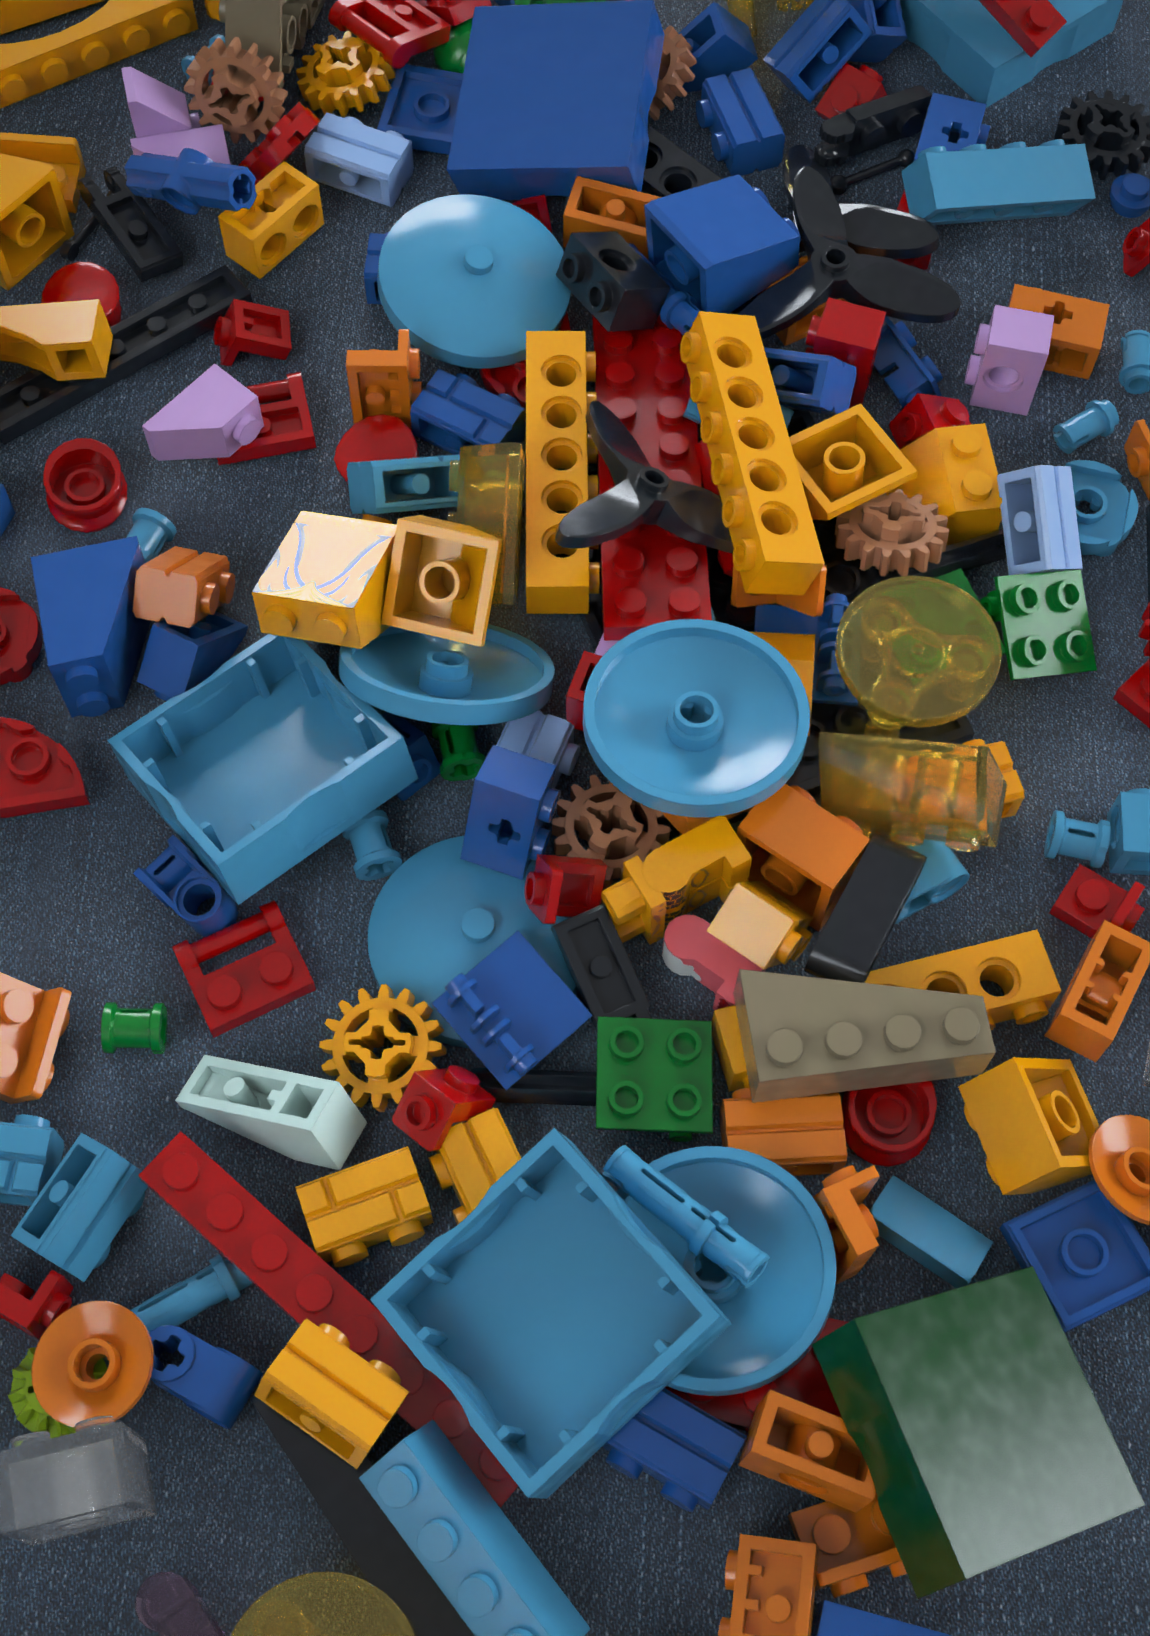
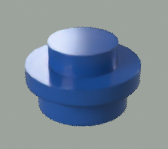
M1127 173L1117 177L1113 181L1109 192L1114 211L1127 218H1136L1150 209V179L1135 173Z

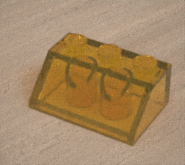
M508 442L460 447V460L450 461L449 490L458 492L457 512H448L447 521L469 525L502 539L491 609H518L525 455L521 443Z
M820 732L818 746L821 807L834 816L849 818L861 828L863 834L868 838L870 834L878 833L880 835H888L891 840L903 845L920 846L924 844V840L943 841L947 847L964 852H976L979 850V846L997 847L1007 783L989 747Z

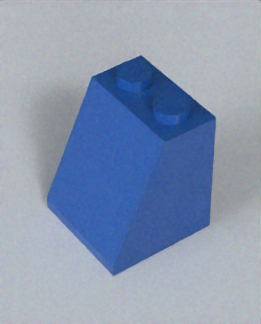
M739 174L661 197L644 205L648 260L680 291L684 293L685 291L689 292L696 299L697 307L701 311L729 314L799 266V244L801 237L797 227L789 218H782L770 206L766 195L758 187L752 188Z
M137 536L30 557L48 667L71 717L81 715L95 717L105 714L110 709L124 707L151 622L150 620L136 618L133 612L136 570L146 563Z

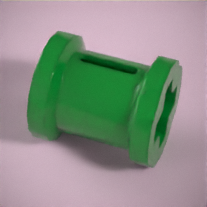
M431 724L432 737L439 741L443 761L439 769L443 779L448 781H465L477 776L486 759L482 753H479L475 735L479 725Z
M106 1002L101 1020L103 1052L105 1054H114L117 1048H151L154 1054H163L166 1048L168 1029L167 1008L165 1004L155 1003L152 1009L119 1008L115 1002Z

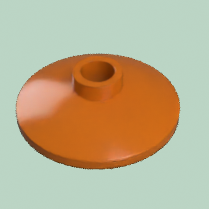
M1117 1115L1104 1121L1091 1137L1088 1150L1091 1172L1101 1192L1115 1208L1137 1222L1150 1225V1120L1135 1115Z
M89 1301L73 1306L63 1312L47 1327L37 1344L33 1356L32 1385L41 1407L56 1421L78 1429L99 1428L122 1418L137 1404L149 1384L154 1363V1351L150 1334L144 1323L135 1313L114 1302ZM107 1358L109 1366L106 1373L101 1378L95 1379L93 1375L95 1364L100 1359Z

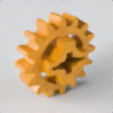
M348 30L344 33L342 39L337 40L334 35H329L328 42L323 45L315 43L313 45L315 54L303 55L301 60L304 67L296 69L299 78L297 84L304 101H308L311 110L315 111L321 108L325 115L326 112L331 114L335 109H338L341 117L347 115L349 108L355 107L360 113L364 111V105L369 101L377 104L380 101L377 93L379 91H390L391 86L388 80L396 76L394 68L384 61L382 53L359 37H353L352 33Z
M381 984L378 998H372L364 988L358 990L359 1004L352 1007L344 1000L338 1003L344 1016L340 1021L326 1019L324 1024L334 1032L333 1039L320 1041L319 1048L325 1053L333 1055L332 1059L327 1060L321 1065L322 1070L329 1076L340 1075L335 1081L340 1082L346 1093L352 1090L351 1100L356 1106L362 1108L367 1103L369 1097H371L373 1108L378 1112H385L388 1099L393 1098L399 1104L414 1071L438 1069L432 1063L433 1057L446 1055L447 1049L442 1043L433 1041V1038L440 1035L444 1029L438 1020L426 1021L433 1010L425 1001L413 1007L415 996L410 990L404 988L399 993L397 999H395L393 990L387 984ZM398 1014L412 1021L418 1036L400 1032L401 1022L398 1020ZM368 1019V1021L365 1024H363L356 1032H354L356 1028L364 1020ZM384 1038H388L394 1044L393 1048L384 1049L382 1058L379 1059L372 1051L374 1048L383 1047ZM349 1060L365 1064V1075L368 1077V1083L356 1077L350 1067ZM409 1064H413L411 1068L402 1077L397 1079V1075H399Z

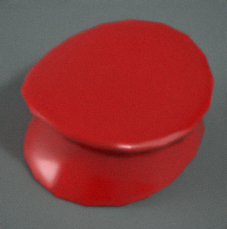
M75 262L65 265L56 271L45 284L41 303L99 299L109 326L112 327L121 321L122 308L119 301V286L115 277L98 264L93 262Z
M380 414L362 419L343 435L336 447L334 461L337 471L348 485L347 466L349 462L420 457L412 430L398 417Z
M76 438L62 443L48 456L43 472V483L49 511L58 523L74 531L89 533L101 531L111 525L121 515L127 501L128 485L121 471L119 459L110 447L95 439Z
M932 1081L845 1091L842 1100L843 1129L845 1130L846 1143L856 1155L873 1165L884 1167L904 1164L919 1155L929 1140L935 1121L937 1097Z

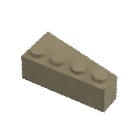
M220 0L219 19L221 23H225V45L228 48L234 37H239L242 49L248 50L253 43H256L258 45L256 56L261 60L269 55L274 58L269 67L271 72L290 74L294 66V57L289 55L292 54L294 49H302L306 41L307 28L312 29L326 0ZM283 79L279 84L278 88H283Z
M739 969L733 995L752 1103L981 1075L996 1053L983 996Z

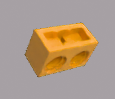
M285 161L255 185L257 197L250 209L241 208L239 211L225 210L218 216L226 256L259 279L263 278L324 225L319 184Z

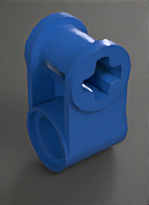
M174 835L167 839L169 846L145 869L138 867L133 872L167 908L171 907L196 933L203 937L236 923L238 910L235 901L207 872L202 862ZM209 898H216L214 906L210 911L203 915H196L198 907L203 901Z
M165 1325L150 1331L149 1334L154 1351L151 1380L160 1389L184 1401L183 1403L195 1412L219 1426L231 1430L263 1373L237 1355L223 1348L214 1347L180 1327ZM178 1349L184 1358L183 1362L179 1367L174 1364H168L164 1367L159 1361V1356L162 1352L166 1351L173 1354Z

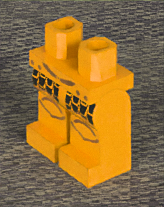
M717 816L654 849L647 855L644 862L641 861L638 855L623 862V880L602 890L601 898L622 943L643 933L647 942L651 945L664 938V930L676 917L687 915L688 912L717 897H720L724 903L736 883L748 882L747 878H749L752 857L725 816Z

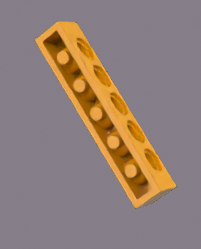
M699 311L689 332H685L682 337L680 356L682 362L686 363L689 372L691 399L698 407L701 419V438L708 446L712 462L711 478L713 483L718 485L723 505L722 521L724 526L729 528L734 548V567L737 571H740L745 593L804 595L825 563L756 318L749 315Z
M526 331V614H588L589 594H599V562H589V549H598L599 545L572 549L561 547L555 541V533L562 519L575 507L598 496V475H588V464H597V447L590 433H587L585 419L590 403L596 401V392H586V382H595L596 352L586 351V331ZM557 511H567L568 513L561 514V513H556V512H557ZM567 554L570 556L566 558H560L554 555Z
M1038 929L870 971L865 983L983 996L991 1030L996 1027V1023L1015 1019L1016 1024L1021 1025L1045 1017L1061 992ZM989 980L997 983L1002 988L1004 996L998 997L988 994L982 988L980 981ZM733 1005L714 1010L712 1037L729 1092L750 1088L736 1006Z

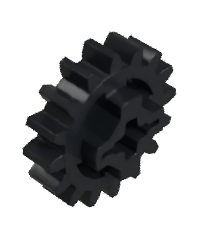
M1106 90L1103 98H1098L1093 91H1089L1085 102L1078 97L1072 98L1070 107H1063L1054 134V140L1062 139L1065 145L1085 144L1090 172L1091 170L1097 171L1100 180H1105L1108 172H1113L1116 177L1124 175L1127 169L1136 174L1139 172L1142 163H1148L1150 159V116H1142L1145 106L1141 103L1132 107L1128 104L1130 96L1126 94L1120 100L1113 99V94L1110 90Z

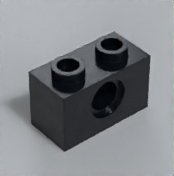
M617 231L571 233L556 276L608 332L653 329L670 290V286Z

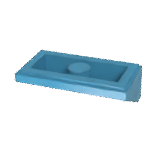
M894 1175L869 1210L875 1219L880 1237L955 1288L969 1285L993 1244V1241Z

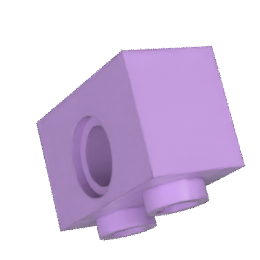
M1000 305L994 306L989 325L980 323L973 353L980 355H970L964 380V384L973 385L969 405L1027 416L1049 355L1054 315Z

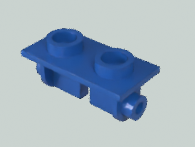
M885 316V326L882 328L874 368L882 376L894 366H897L898 369L884 380L899 400L901 406L904 408L917 393L929 395L933 393L935 396H942L937 383L943 377L928 355L919 359L912 349L917 345V342L903 321H899L894 325L890 318Z

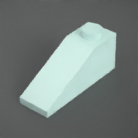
M210 1055L203 1056L175 1100L181 1108L293 1160L339 1171L367 1124L363 1115L338 1081Z

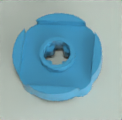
M1090 460L1068 462L1065 466H1071L1075 507L1079 506L1081 501L1090 502V509L1097 512L1095 514H1085L1076 509L1081 555L1109 556L1127 538L1138 514L1137 496L1132 488L1130 493L1128 492L1126 486L1120 482L1122 475L1108 465Z

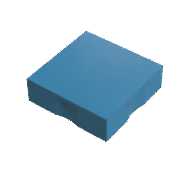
M900 0L903 11L902 18L905 21L908 37L907 40L925 50L949 78L976 102L987 104L986 108L1030 82L1040 71L1049 65L1070 58L1113 32L1123 0H1048L1067 22L1040 50L1030 57L979 0Z
M267 634L223 663L218 670L202 683L178 696L170 698L107 740L129 781L238 905L419 779L404 737L370 704L359 699L332 675L326 662L302 639Z
M555 1128L488 1189L478 1206L462 1222L445 1234L435 1238L370 1299L424 1368L436 1375L452 1391L461 1404L470 1426L528 1498L547 1499L732 1324L575 1144Z

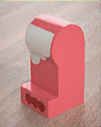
M686 914L676 917L668 924L664 933L662 957L665 965L676 974L693 976L694 979L716 994L713 1010L735 1005L733 992L739 969L765 972L766 969L763 970L707 932L706 930L710 923L703 918Z

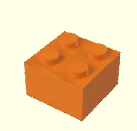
M787 784L765 801L755 805L737 829L738 837L752 857L749 878H747L748 882L760 881L812 915L814 918L809 926L818 932L831 916L870 842V838L863 834L861 828L855 822L844 816H834L816 804L813 796L799 786H788Z

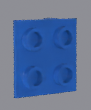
M840 593L828 595L823 605V614L818 617H812L785 606L765 604L755 606L754 632L815 634L812 702L858 705L860 611H852V605L847 602L845 595Z
M516 931L467 974L463 975V973H460L445 986L446 991L431 1003L506 1091L593 1016L519 931Z

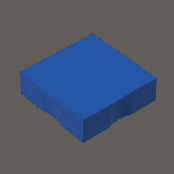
M626 0L475 7L447 164V172L459 194L481 195L500 200H522L539 195L569 197L576 176L642 192L649 144L648 115L657 90L665 36L654 1Z

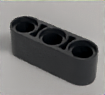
M875 833L818 938L804 971L817 978L865 983L922 872L927 857Z

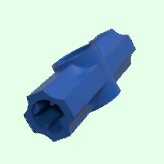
M184 148L178 157L143 153L141 156L131 155L124 167L127 175L126 186L135 196L166 200L177 210L190 215H196L202 206L231 211H239L241 208L250 209L257 197L255 191L256 177L248 167L216 163L205 154L191 148Z

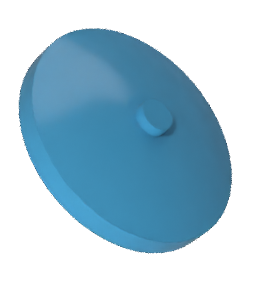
M470 194L449 195L416 206L403 215L391 228L384 240L379 256L377 274L378 293L390 322L398 332L399 329H409L410 343L414 347L420 348V351L437 360L456 366L497 368L525 360L526 331H559L564 321L571 291L556 276L564 251L553 234L528 212L511 203L492 197Z
M670 620L641 628L627 635L613 645L594 667L588 679L583 702L585 741L595 764L603 775L622 793L636 802L664 813L684 817L725 816L746 810L768 799L784 786L794 774L803 756L810 727V709L807 694L800 677L788 660L777 649L753 633L733 625L712 620Z
M488 624L485 645L482 647L390 626L362 649L340 646L338 671L342 683L351 693L364 702L386 712L430 723L488 725L526 717L546 705L552 695L555 668L550 656L531 640L504 628Z
M459 836L437 842L422 849L400 865L382 887L371 912L368 926V953L372 972L379 989L381 984H387L393 990L394 997L397 999L399 993L406 988L415 996L413 1007L422 1001H425L431 1007L433 1012L426 1021L438 1020L444 1029L433 1040L451 1046L469 1048L431 1003L446 991L445 986L460 973H463V975L467 974L516 931H519L574 994L577 993L578 989L551 931L553 925L572 917L556 916L555 924H542L529 909L525 901V881L528 873L534 872L536 860H531L525 876L521 880L460 859L464 836ZM398 1014L401 1020L416 1030L411 1020Z
M700 1146L669 1153L652 1161L648 1165L663 1174L713 1213L717 1210L729 1219L728 1225L736 1233L770 1256V1259L767 1261L768 1264L759 1278L749 1288L745 1289L729 1273L706 1256L698 1258L688 1250L689 1243L681 1238L678 1233L653 1216L622 1189L617 1190L620 1197L732 1322L720 1336L667 1386L678 1391L696 1395L726 1396L754 1390L776 1380L798 1364L811 1350L812 1344L819 1338L832 1308L836 1285V1254L829 1226L820 1207L807 1189L788 1171L776 1163L746 1150L722 1146Z

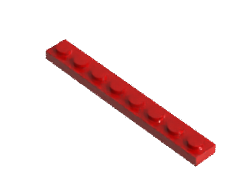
M180 1131L138 1175L140 1180L298 1325H301L306 1318L317 1326L323 1323L329 1324L340 1330L347 1337L350 1343L349 1349L367 1362L379 1360L393 1368L401 1379L400 1385L409 1391L396 1414L414 1431L434 1420L501 1508L518 1485L470 1426L461 1404L452 1391L436 1375L424 1368L373 1304Z

